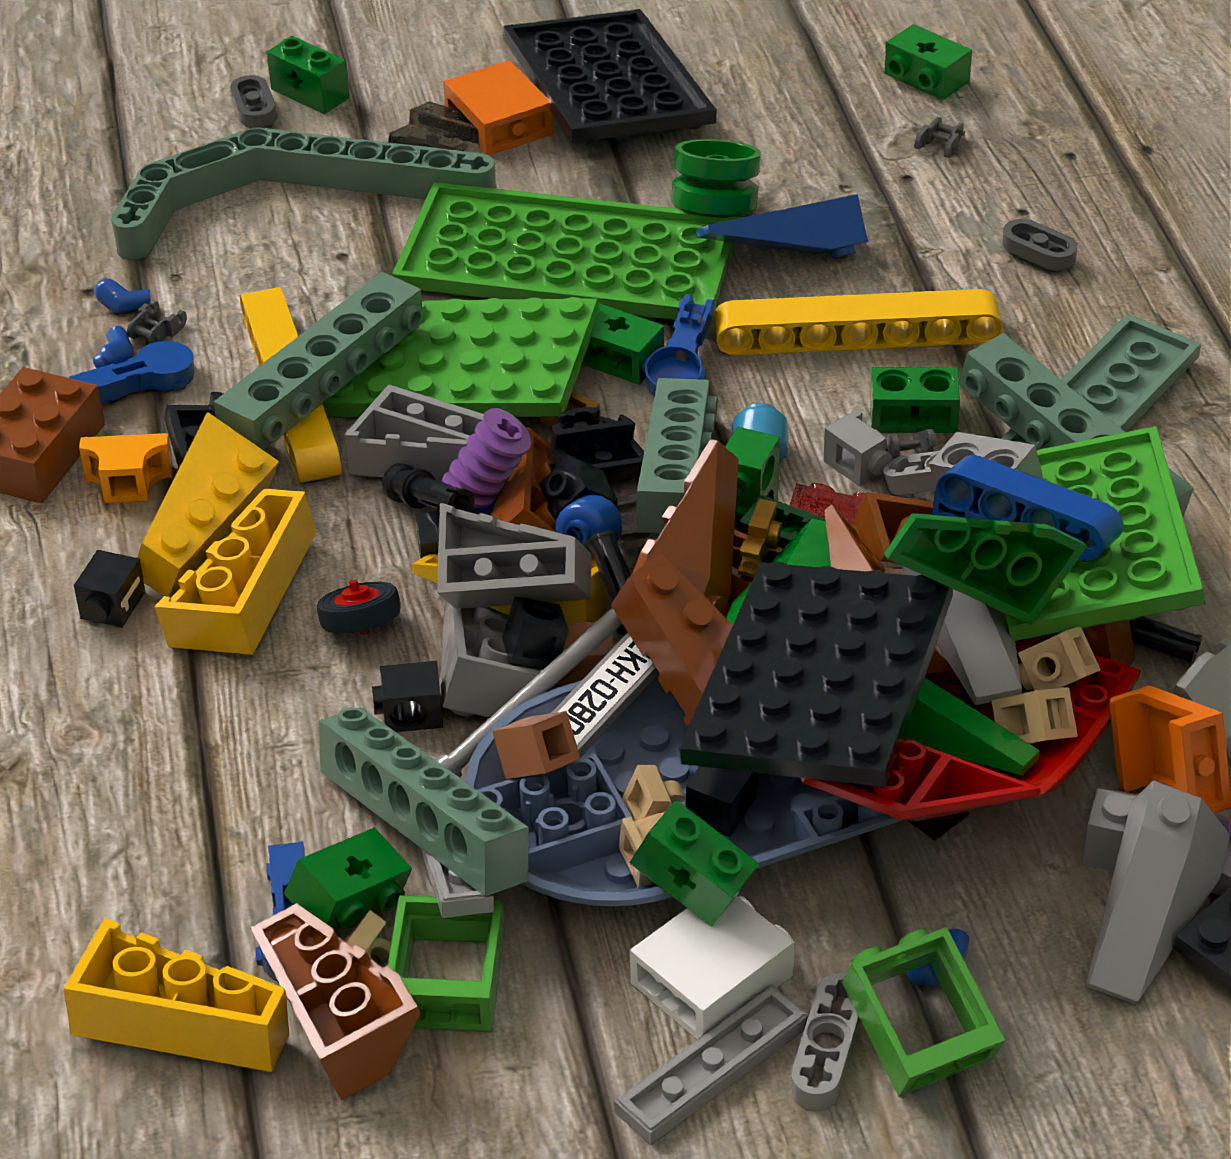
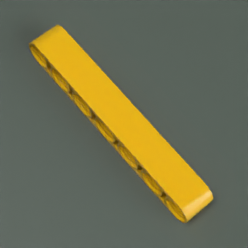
M281 287L240 294L244 323L258 365L260 366L297 338L298 334ZM321 404L306 418L282 435L298 484L342 475L338 447L323 404Z
M985 289L732 300L720 304L714 312L717 345L723 353L728 355L984 344L1001 335L1003 330L996 296Z

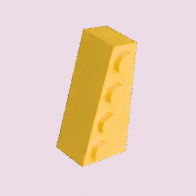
M208 412L141 544L137 558H140L144 583L166 597H171L180 587L178 580L188 570L195 571L207 558L205 551L215 541H221L232 531L230 526L232 522L263 489H269L279 464L277 459Z
M263 489L230 525L232 533L221 541H215L205 551L208 559L196 571L188 570L178 580L180 589L171 598L164 596L154 606L168 647L254 654L317 533L305 491Z
M104 918L63 988L70 1034L73 1036L272 1072L290 1035L286 988L230 966L218 970L204 964L202 955L189 950H185L181 955L160 947L158 938L143 932L134 937L122 932L120 923Z

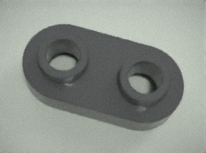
M247 75L239 77L231 83L232 102L242 125L249 128H267L275 122L277 118L275 101L264 78Z
M1029 219L1009 221L1003 228L1002 245L1008 252L1017 257L1024 258L1052 272H1061L1072 267L1076 262L1078 245L1068 235Z

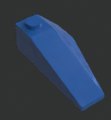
M858 194L718 222L696 230L697 238L813 254L831 251L832 258L855 254V246L868 242Z

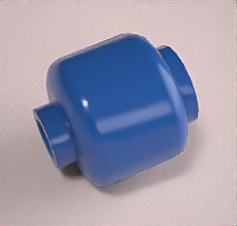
M588 495L570 503L559 513L556 521V532L576 537L590 552L591 558L594 557L586 543L590 537L602 531L612 530L618 542L622 533V518L619 510L610 500L598 495Z

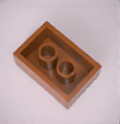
M21 368L0 393V493L41 504L46 500L81 456L79 450L81 437H96L105 425L98 385L35 369Z

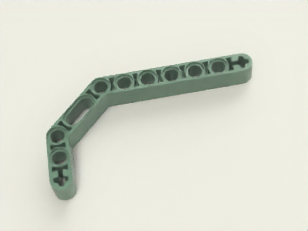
M250 128L143 166L114 211L111 222L118 256L127 260H137L147 256L152 251L175 210L258 180L426 199L433 182L496 189L495 161L491 156L482 153L267 128Z

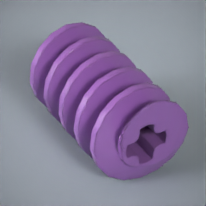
M491 408L484 413V421L476 425L475 433L467 439V446L460 449L458 459L451 463L450 471L445 473L442 478L444 483L470 491L475 500L474 508L488 507L494 502L497 493L503 489L505 481L511 477L514 468L520 464L522 456L528 452L531 445L530 434L525 426L512 414L499 408Z

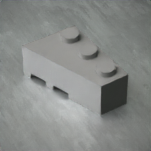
M440 503L437 593L455 609L512 605L514 596L543 602L590 599L591 554L576 537L522 523L517 525L498 520L491 515L483 513L478 515Z

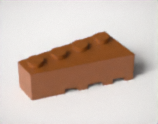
M659 552L627 579L611 606L643 657L649 656L660 673L657 680L666 694L672 692L686 714L683 721L688 727L733 625Z

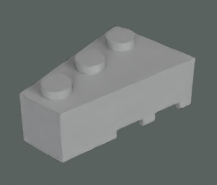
M388 384L344 434L349 475L384 477L385 472L391 466L397 463H405L415 469H423L430 472L437 481L442 482L443 475L450 471L451 463L458 459L460 449L467 446L468 437L475 433L476 425L484 421V414Z

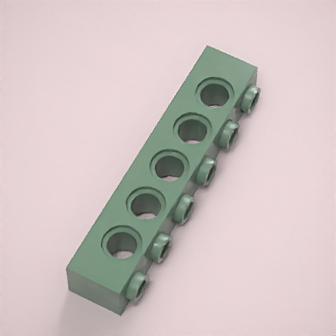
M379 273L214 401L216 418L262 450H265L424 322L421 289L387 273Z
M1002 333L967 352L959 385L1029 444H1034L1037 450L1124 433L1120 427L1006 334ZM1169 468L1182 517H1184L1194 488Z
M658 378L637 488V532L661 533L666 524L662 516L669 505L675 507L679 505L685 495V479L709 440L714 439L717 396L709 395V380Z
M346 708L337 715L319 720L321 773L474 889L482 893L483 896L486 897L528 882L529 827L363 708Z

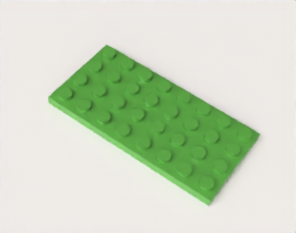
M433 182L392 276L420 288L421 291L448 293L454 296L499 298L501 300L528 299L533 297L540 299L597 298L600 304L632 315L645 316L651 319L676 320L679 313L678 306L680 300L686 294L692 295L694 303L705 305L707 299H712L716 307L735 247V243L697 238L696 230L709 224L738 219L740 215L701 214L677 208Z

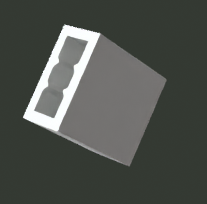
M742 896L735 897L713 927L687 908L630 949L631 984L696 1039L702 1037L771 985L775 988L779 987L792 977L794 972V941L788 932L781 926L770 923L756 912L752 904Z

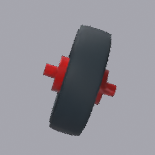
M358 580L349 581V586L326 594L317 604V614L321 627L327 632L337 634L360 632L362 635L367 634L369 629L393 620L400 614L401 609L396 586L382 581L358 583Z

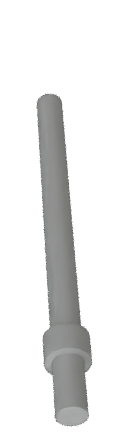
M613 608L604 614L448 756L442 754L436 761L460 778L462 776L460 770L470 762L477 745L502 717L522 703L548 692L622 625Z

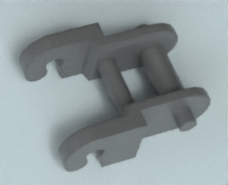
M936 117L930 126L924 125L918 132L914 147L920 150L921 147L930 144L934 138L947 141L944 157L950 158L951 155L957 152L958 142L961 137L965 136V131H963L964 125L963 123H958L956 127L942 124V118ZM939 131L944 132V133H948V134H950V135L947 136V135H944V134H940Z
M151 300L150 305L145 303L138 309L139 314L127 327V335L131 339H135L139 335L148 338V344L163 341L167 336L174 337L185 326L187 314L185 311L179 310L177 315L171 314L169 317H164L160 322L153 319L156 318L159 312V303ZM150 325L153 326L151 330L147 329Z
M933 429L915 433L914 439L910 441L899 442L897 434L886 436V451L892 455V458L899 457L900 451L915 449L916 454L933 452V447H936Z

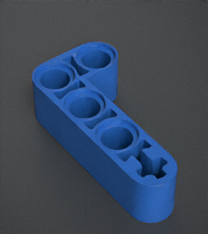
M965 456L942 475L936 484L931 515L1047 524L1083 541L1087 545L1079 560L1090 561L1096 559L1123 531V521L1120 514L1109 504L981 456Z

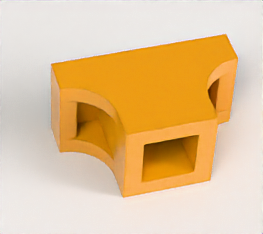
M168 433L81 437L79 450L85 481L101 485L104 503L146 502L149 500L150 489L155 483L173 477L174 465Z

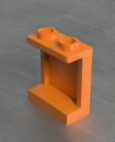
M510 60L443 81L446 112L449 115L462 112L478 129L479 149L484 154H496L553 135V116L550 111L551 103L549 99Z
M1150 685L1110 699L1118 788L1120 790L1130 792L1148 786L1155 780L1202 798L1214 814L1231 808L1223 712Z

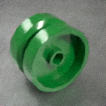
M698 139L678 143L674 153V168L682 175L676 177L672 182L671 202L681 209L701 214L738 215L754 211L757 207L759 187L750 179L758 176L760 172L762 152L751 145L727 140Z

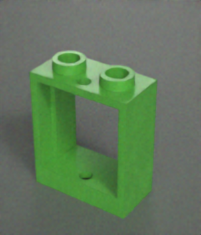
M399 895L388 967L399 974L421 1013L413 1028L492 1031L505 936L502 900L494 899V912L442 918L436 897L428 895ZM414 939L486 942L481 981L408 978Z
M947 927L931 933L926 928L918 929L904 936L897 946L884 951L879 946L871 947L860 952L851 960L852 963L842 984L898 1097L992 1060L1005 1042L1000 1028ZM930 963L965 1033L907 1056L872 985Z

